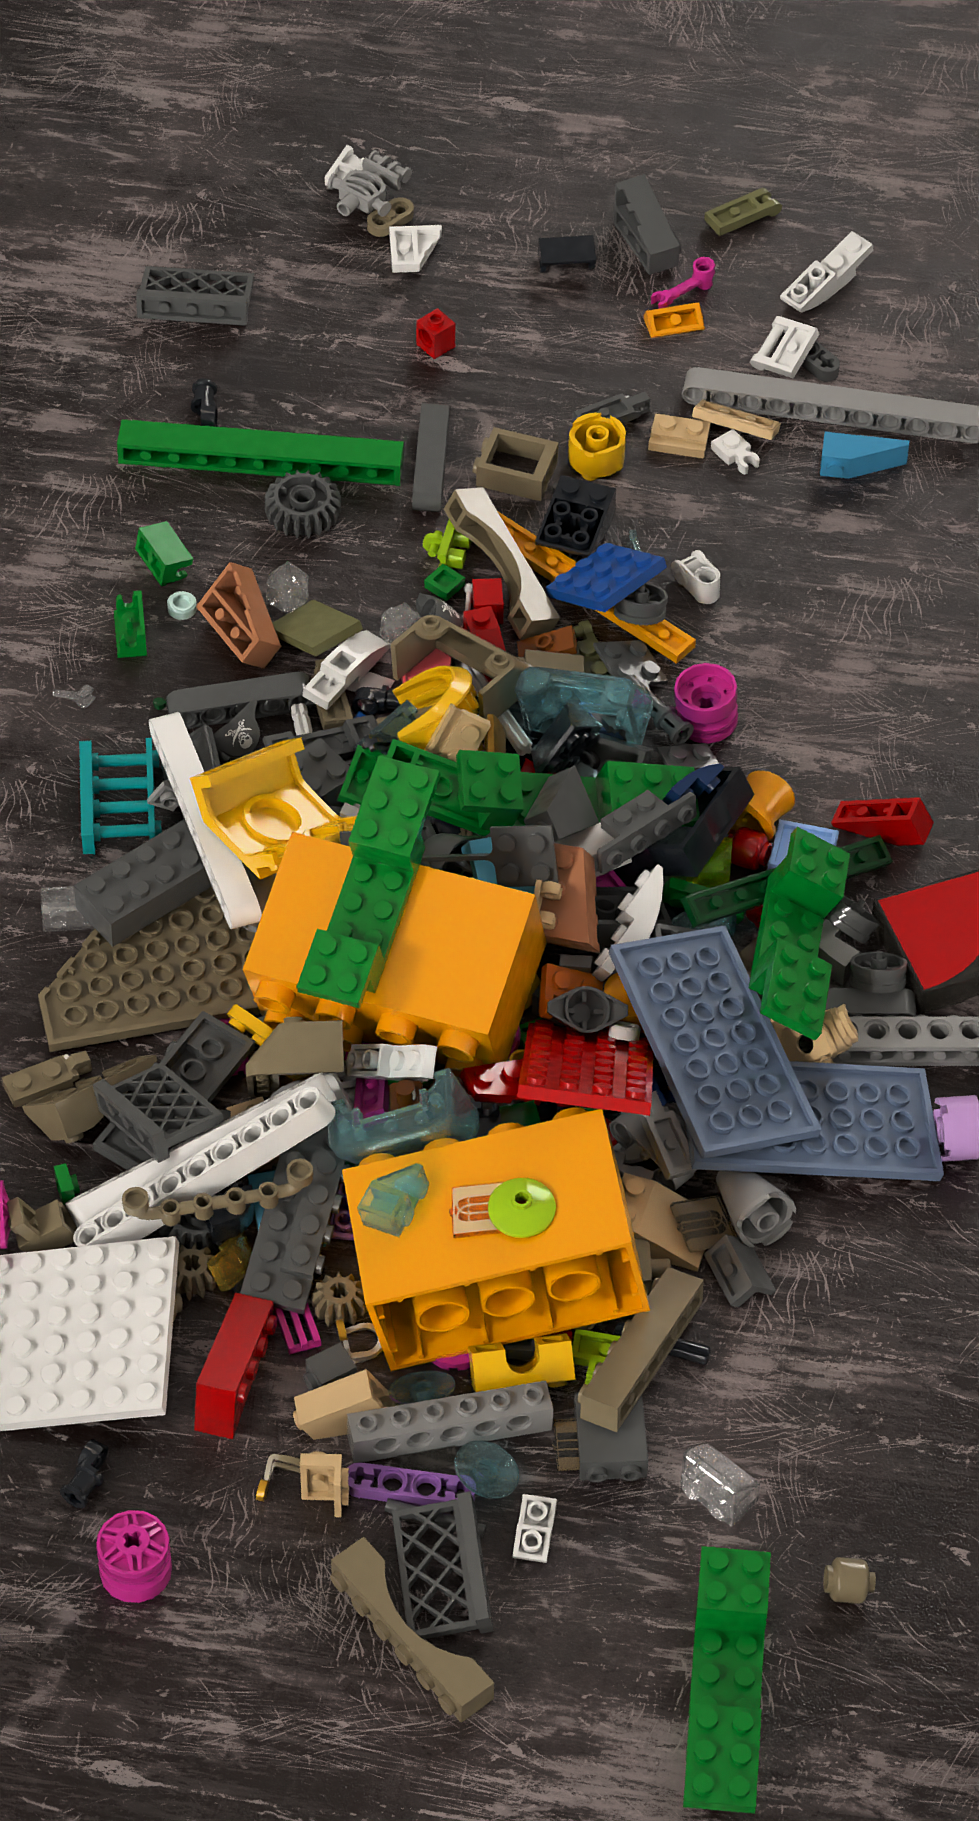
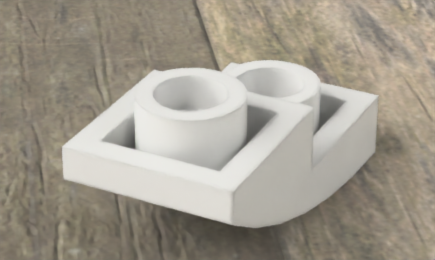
M523 1494L512 1558L547 1563L557 1499Z

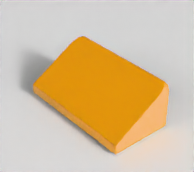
M700 302L648 310L643 315L651 338L705 329Z

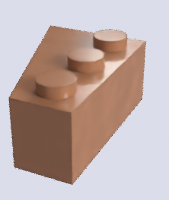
M229 562L196 607L242 663L264 669L280 649L281 644L252 568Z
M554 843L559 884H561L563 889L560 900H551L544 897L542 899L540 911L554 913L556 918L554 929H543L546 942L548 944L600 953V944L597 938L598 915L596 914L595 896H597L595 859L584 848Z

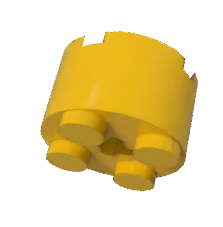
M589 413L577 418L569 432L568 460L573 469L589 481L596 480L599 477H606L622 470L626 443L624 425L613 416H610V419L601 417V413Z

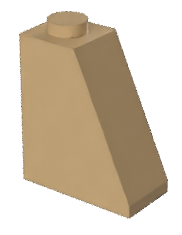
M365 1369L294 1397L296 1411L293 1412V1418L299 1430H304L313 1440L347 1435V1414L396 1406L394 1396Z

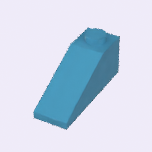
M825 432L820 476L849 479L906 465L909 440Z

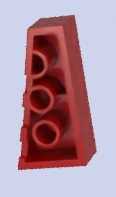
M235 1292L196 1383L195 1431L229 1439L234 1438L250 1388L258 1372L260 1359L264 1358L266 1354L268 1336H273L276 1329L278 1317L273 1315L274 1301Z

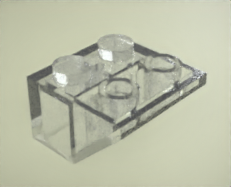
M709 1443L688 1447L683 1452L680 1482L683 1492L690 1499L698 1500L706 1506L711 1515L717 1520H724L732 1527L758 1501L760 1483Z

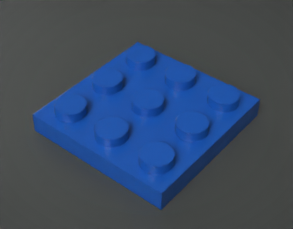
M606 543L600 545L587 558L579 560L572 569L558 575L555 581L545 588L550 598L605 613L666 569L667 565L664 557Z

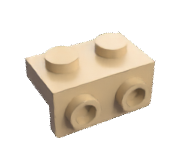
M321 1451L311 1452L310 1454L301 1453V1499L334 1500L335 1517H342V1506H349V1468H342V1454H326Z

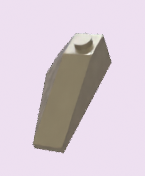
M146 1055L130 1059L102 1072L103 1078L99 1075L75 1082L77 1089L70 1088L61 1092L56 1090L23 1105V1111L51 1141L65 1140L66 1144L78 1141L84 1137L83 1132L93 1128L104 1117L98 1109L93 1084L103 1079L111 1086L151 1068L158 1061L156 1055Z

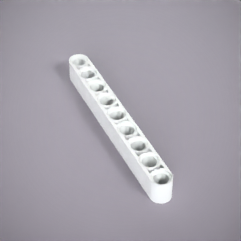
M175 712L149 719V729L154 745L229 928L232 930L260 922L262 914L259 902L242 861L203 822L190 777L203 773L204 770L181 714Z
M322 1072L168 1149L170 1158L158 1163L154 1158H151L69 1200L65 1205L77 1228L82 1223L120 1201L127 1189L143 1187L307 1086L317 1087L332 1105L336 1104L338 1101Z
M307 1086L141 1187L148 1193L149 1207L160 1206L166 1199H175L178 1202L190 1201L200 1193H207L213 1196L326 1127L335 1116L334 1106L317 1087ZM121 1199L82 1223L76 1229L73 1241L79 1247L141 1240L165 1224L161 1219L142 1220L126 1214L123 1210Z

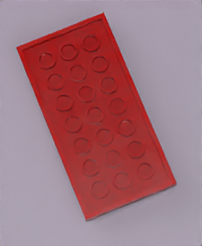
M538 1019L535 1020V1023L529 1022L517 1098L650 1116L654 1052L646 1035L640 1033L639 1040L625 1041L610 1037L608 1035V1028L593 1033H580L568 1027L554 1026V1022Z

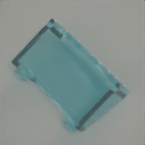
M529 667L521 672L515 687L527 730L541 732L542 724L551 718L555 720L567 703H577L586 712L616 716V729L625 730L627 743L642 745L653 702L650 692L630 679L545 667Z
M450 1068L434 1072V1078L436 1079L434 1085L428 1091L426 1088L420 1089V1103L363 1119L360 1109L357 1107L353 1108L352 1111L349 1110L343 1099L330 1102L335 1108V1116L331 1123L328 1124V1143L338 1158L359 1166L361 1160L372 1154L387 1153L398 1157L423 1151L428 1143L440 1138H453L459 1142L473 1139L479 1131V1112Z

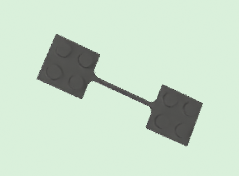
M641 640L597 642L593 644V647L618 687L621 680L630 673H633L648 689V685L666 684L668 682L647 645ZM683 743L678 746L656 748L665 765L701 768L718 763L707 743L691 745Z
M552 825L490 827L492 851L490 853L423 855L421 862L488 860L495 866L497 885L504 887L535 886L536 880L559 883ZM340 831L342 845L349 846L348 840L352 831Z

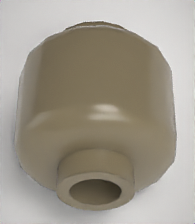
M836 1557L831 1565L825 1566L823 1589L825 1593H829L830 1598L834 1602L861 1604L866 1600L868 1593H873L875 1590V1572H869L868 1563L864 1559Z

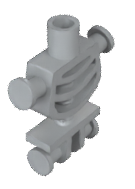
M374 150L368 158L365 157L362 160L363 170L350 171L344 179L337 178V174L334 173L330 176L327 187L330 190L334 188L339 190L340 201L336 207L340 214L348 216L356 208L369 214L376 209L378 210V215L384 217L391 210V203L386 201V185L398 191L400 189V181L406 183L411 177L412 169L401 167V163L398 161L391 163L390 157H382L378 151Z

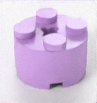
M976 1095L935 1098L934 1103L940 1105V1109H934L933 1116L938 1144L942 1145L943 1153L940 1154L942 1162L979 1159V1100Z

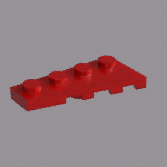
M523 1059L463 1068L459 1075L467 1093L474 1098L475 1102L511 1104L512 1100L532 1101L531 1099L517 1098ZM534 1100L536 1105H540L541 1101ZM556 1103L558 1107H570L568 1104Z

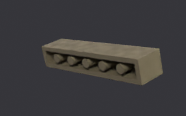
M667 1267L661 1278H655L648 1295L650 1311L636 1313L632 1320L628 1319L619 1340L611 1343L604 1362H599L596 1365L589 1384H584L581 1387L577 1400L581 1404L580 1419L615 1432L619 1430L641 1394H643L703 1301V1279Z

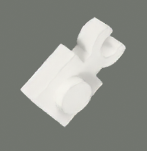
M734 429L711 441V450L727 465L736 462L738 470L742 474L746 475L748 473L747 463L752 464L755 468L759 467V456L750 452L751 445Z

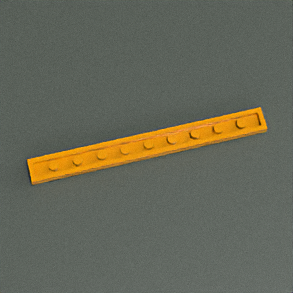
M497 511L532 570L553 582L558 575L566 573L576 566V561L559 550L536 545V535ZM614 606L605 613L597 611L676 664L695 648L696 639L665 619L657 624L635 625L618 619L614 615Z

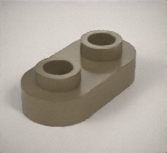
M402 197L390 200L391 210L384 217L378 215V210L371 212L367 217L368 232L377 237H384L389 235V227L403 226L410 222L414 217L412 201Z

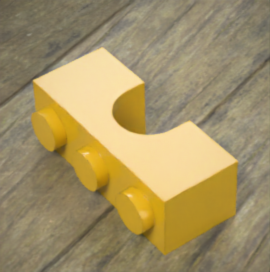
M567 1333L534 1337V1356L528 1363L521 1366L511 1365L506 1361L505 1348L501 1342L468 1346L471 1380L475 1392L545 1380L548 1387L567 1385V1381L575 1380L571 1339Z

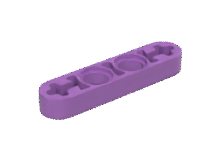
M362 1462L353 1463L347 1467L349 1468V1494L357 1498L386 1502L389 1498L415 1506H423L458 1499L455 1498V1494L458 1492V1489H462L464 1492L470 1491L475 1501V1486L470 1479L463 1476ZM357 1476H364L361 1484H354ZM374 1477H378V1488L373 1487ZM395 1478L402 1483V1486L398 1490L390 1491L383 1484L386 1480ZM429 1483L436 1490L431 1495H421L417 1491V1487L420 1484ZM441 1486L446 1487L445 1497H441Z

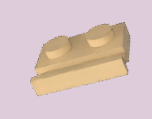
M655 413L648 450L704 459L711 422Z
M450 703L424 750L457 762L456 755L459 750L477 751L491 727L490 721L465 709L461 710Z

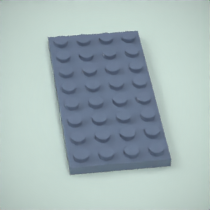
M725 925L611 945L608 952L702 1159L819 1136L822 1129L770 1019L760 1014L761 1000L757 992L748 988L750 977Z
M790 1061L822 1129L819 1136L702 1159L686 1125L692 1169L941 1181L944 1175L925 1068Z

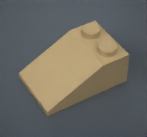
M624 1173L622 1184L634 1239L647 1240L650 1243L651 1259L670 1258V1264L698 1272L706 1249L691 1251L686 1239L693 1240L710 1237L712 1229L685 1234L683 1232L711 1228L713 1223L711 1221H703L685 1225L679 1224L709 1219V1214L710 1219H716V1216L710 1212L678 1216L676 1218L671 1206L693 1202L654 1180Z

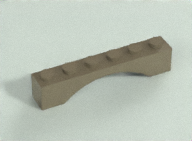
M484 488L455 489L444 507V511L456 531L479 546L500 571L509 594L510 609L507 619L519 639L523 640L552 631L560 617Z
M362 1537L331 1559L330 1579L335 1588L341 1593L345 1591L348 1594L357 1613L362 1617L366 1615L371 1620L373 1628L380 1639L383 1641L388 1640L393 1645L398 1659L405 1666L409 1664L416 1671L420 1684L426 1690L431 1689L439 1697V1704L448 1715L454 1714L462 1723L494 1699V1682L473 1658L455 1655L437 1648L419 1637L406 1625L396 1611L388 1593L385 1579V1560L365 1537Z

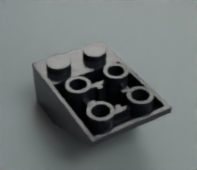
M561 475L536 537L535 544L584 557L593 554L608 531L616 510V488Z
M567 703L531 750L535 773L556 774L578 765L582 761L580 756L585 749H590L600 737L598 732L603 725L577 703Z

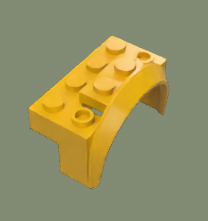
M445 665L433 667L417 674L392 690L405 712L432 706L419 718L397 732L401 742L423 750L426 748L450 703L461 710L465 709L476 715L479 713V705L475 698L477 692L472 684V676L468 670L461 667ZM481 742L479 748L477 749V751H483V750H484V746H483L482 742Z

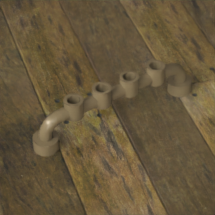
M295 1159L288 1164L286 1169L289 1182L287 1184L276 1185L273 1182H264L258 1189L247 1191L234 1187L229 1189L224 1195L211 1197L207 1193H200L190 1201L178 1202L175 1199H166L160 1206L149 1207V1196L146 1190L140 1187H131L122 1195L123 1210L126 1214L142 1220L161 1219L165 1225L175 1226L180 1222L181 1215L194 1213L197 1219L208 1220L213 1216L215 1209L227 1208L229 1213L239 1215L246 1210V1204L259 1202L261 1207L265 1209H273L278 1205L279 1198L292 1196L312 1183L313 1166L308 1160Z

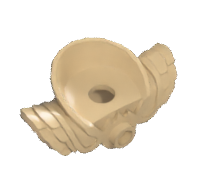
M845 1004L837 1008L825 1009L822 1034L815 1041L812 1040L813 1049L810 1053H804L799 1048L798 1042L802 1034L770 1019L789 1061L834 1063L833 1058L849 1050L853 1046L852 1044L858 1042L857 1030L849 1018Z

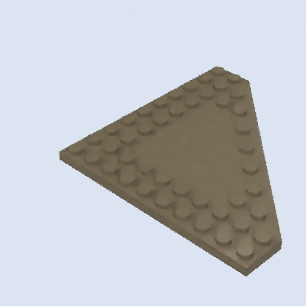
M213 887L208 888L113 947L94 929L82 943V948L75 957L71 956L56 973L57 978L49 987L45 986L38 994L49 1052L187 1028L202 1011L218 1020L230 1018L227 1013L234 1004L239 1005L252 1015L261 1014L258 1005L254 1002V996L242 970L255 933L246 930L244 927L232 930L229 928Z

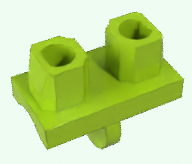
M449 519L444 535L439 530L424 536L422 545L428 551L430 557H435L437 554V558L440 560L439 566L445 564L451 568L463 569L466 560V550L456 549L455 546L469 549L472 541L456 531Z

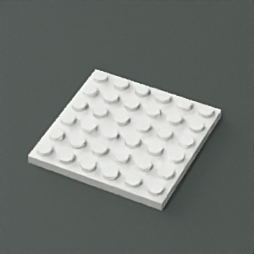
M176 1236L0 1255V1431L166 1415L179 1241Z

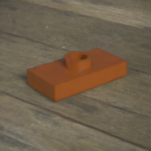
M570 625L517 641L518 657L524 656L525 649L577 654L575 629Z

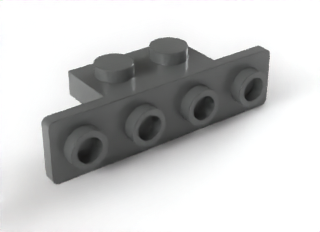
M647 790L600 819L601 829L612 836L614 840L597 850L598 871L603 875L612 869L619 867L634 855L641 853L658 840L665 838L682 825L689 823L697 815L696 795L689 792L670 805H667Z

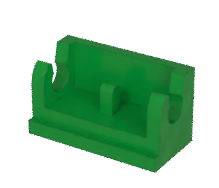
M165 521L139 528L135 550L160 586H166L167 583L187 577L188 574L185 570L179 572L177 570L192 565L193 557L169 523Z
M142 590L133 591L131 603H124L122 595L119 594L116 597L117 610H114L118 658L147 656Z

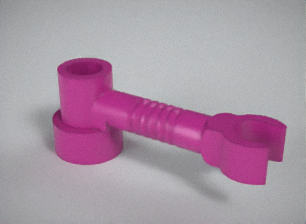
M709 257L696 259L693 263L692 277L670 290L654 292L651 295V304L662 301L658 303V309L666 308L673 303L674 299L696 287L702 290L711 288L715 275L714 261Z

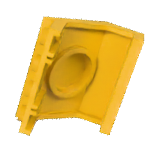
M301 737L279 741L190 777L203 822L260 880L278 872L292 832L341 844L340 831H352L357 815L338 816L304 781L295 756L296 752L305 749Z

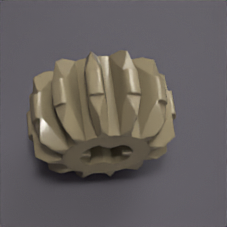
M194 1243L192 1249H186L181 1245L180 1253L178 1254L176 1293H186L189 1301L193 1294H198L203 1299L205 1290L214 1292L216 1282L219 1281V1260L216 1255H211L208 1246L199 1250L196 1243Z
M339 1271L335 1278L325 1275L323 1282L316 1283L312 1296V1306L314 1307L317 1319H325L328 1327L336 1323L335 1320L343 1319L344 1323L348 1322L355 1326L357 1318H364L366 1313L362 1282L355 1281L353 1274L346 1278L342 1277Z

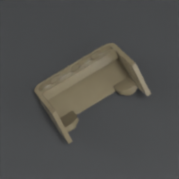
M427 615L420 618L391 643L393 678L397 681L436 648L491 678L492 680L478 692L479 716L485 719L487 714H494L498 718L533 688L536 683L535 669L532 665L436 615Z
M302 1017L284 1018V1023H280L275 1027L246 1063L248 1096L270 1098L275 1091L287 1085V1075L344 1073L342 1020L303 1021Z

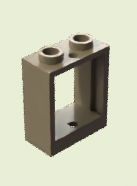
M493 427L489 438L485 437L483 440L481 457H476L474 461L473 473L476 474V486L542 501L558 463L559 442ZM496 451L539 461L534 474L490 463Z

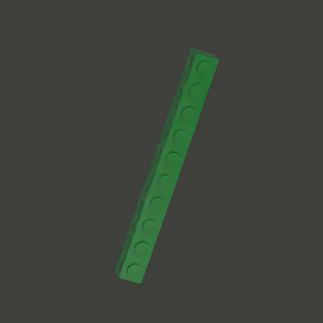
M122 419L117 440L118 464L282 477L285 476L286 472L294 475L297 470L300 473H306L309 470L312 475L320 472L322 478L329 477L332 481L400 486L404 463V441Z

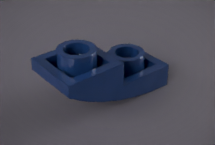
M717 763L691 772L678 781L662 801L670 805L689 792L695 794L696 799L704 791L710 794L721 782L717 776L724 769V766L721 763Z

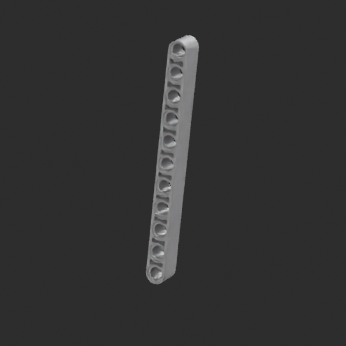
M694 367L687 371L682 391V398L687 403L697 405L701 400H707L749 413L958 442L979 443V406L701 367Z

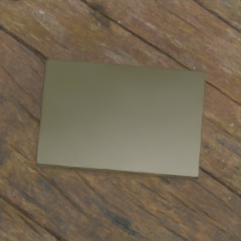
M314 599L272 622L279 640L316 657L363 630L360 620Z

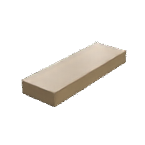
M701 400L693 408L692 413L694 418L768 440H772L779 433L781 424L775 420L707 400Z

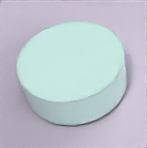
M179 591L173 593L167 600L168 613L175 619H189L197 611L196 598L189 592Z

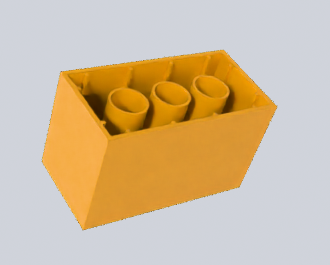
M292 832L242 969L254 996V1002L258 1005L261 1015L265 1016L263 1022L274 1030L278 1024L284 1023V1018L302 1017L303 1021L342 1020L343 1051L347 1052L351 1051V1045L361 1044L362 1041L370 1044L383 1043L394 1046L423 1044L437 1046L435 1062L445 1065L444 1073L448 1077L452 1075L459 1076L463 1068L507 1061L547 943L536 895L419 865L376 992L366 991L361 1007H352L300 993L296 988L317 928L325 931L328 929L353 858L350 846Z
M579 1107L567 1108L558 1112L550 1121L525 1127L518 1123H504L492 1128L487 1136L461 1142L453 1138H440L428 1143L423 1151L398 1157L387 1153L372 1154L361 1160L359 1166L342 1169L365 1305L391 1371L436 1361L438 1358L469 1353L468 1346L497 1342L505 1345L650 1311L623 1184L602 1109L588 1111ZM514 1178H530L544 1184L554 1196L556 1203L554 1219L550 1226L538 1235L517 1238L508 1236L498 1229L454 1234L453 1188L503 1183ZM491 1195L470 1197L469 1203L488 1202ZM468 1197L458 1202L459 1208L468 1205ZM519 1200V1201H516V1202L519 1203V1204H524V1203H526L527 1201H525V1200ZM488 1204L472 1205L469 1207V1211H488ZM455 1206L454 1212H455V1215H457V1212H458L459 1210H458L457 1207ZM468 1206L464 1207L462 1211L469 1213ZM459 1212L458 1219L469 1221V1214ZM488 1212L471 1214L469 1216L471 1221L490 1219Z

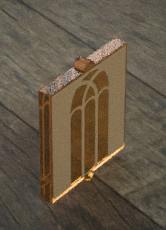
M503 1182L452 1187V1208L449 1209V1214L452 1217L454 1238L502 1233L493 1225L489 1218L488 1201L492 1192Z

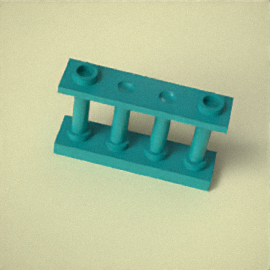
M146 738V753L98 755V753H92L91 741H79L83 854H95V842L101 841V838L149 836L150 840L162 833L161 820H155V806L148 804L147 800L117 802L94 800V794H100V791L147 789L148 797L154 792V768H159V754L157 750H153L152 738ZM147 765V777L99 779V776H94L93 771H99L101 767ZM148 812L149 824L100 826V823H95V818H100V814Z

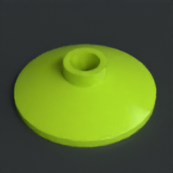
M514 1178L503 1182L492 1192L488 1201V1214L493 1225L502 1233L517 1238H527L540 1234L550 1226L556 1212V1203L551 1191L541 1182L530 1178ZM525 1200L527 1202L524 1204H519L516 1201Z

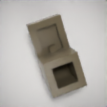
M19 1197L7 1202L10 1216L8 1225L16 1235L19 1249L25 1252L60 1249L74 1242L73 1236L77 1226L67 1207L56 1199L37 1210L31 1208Z

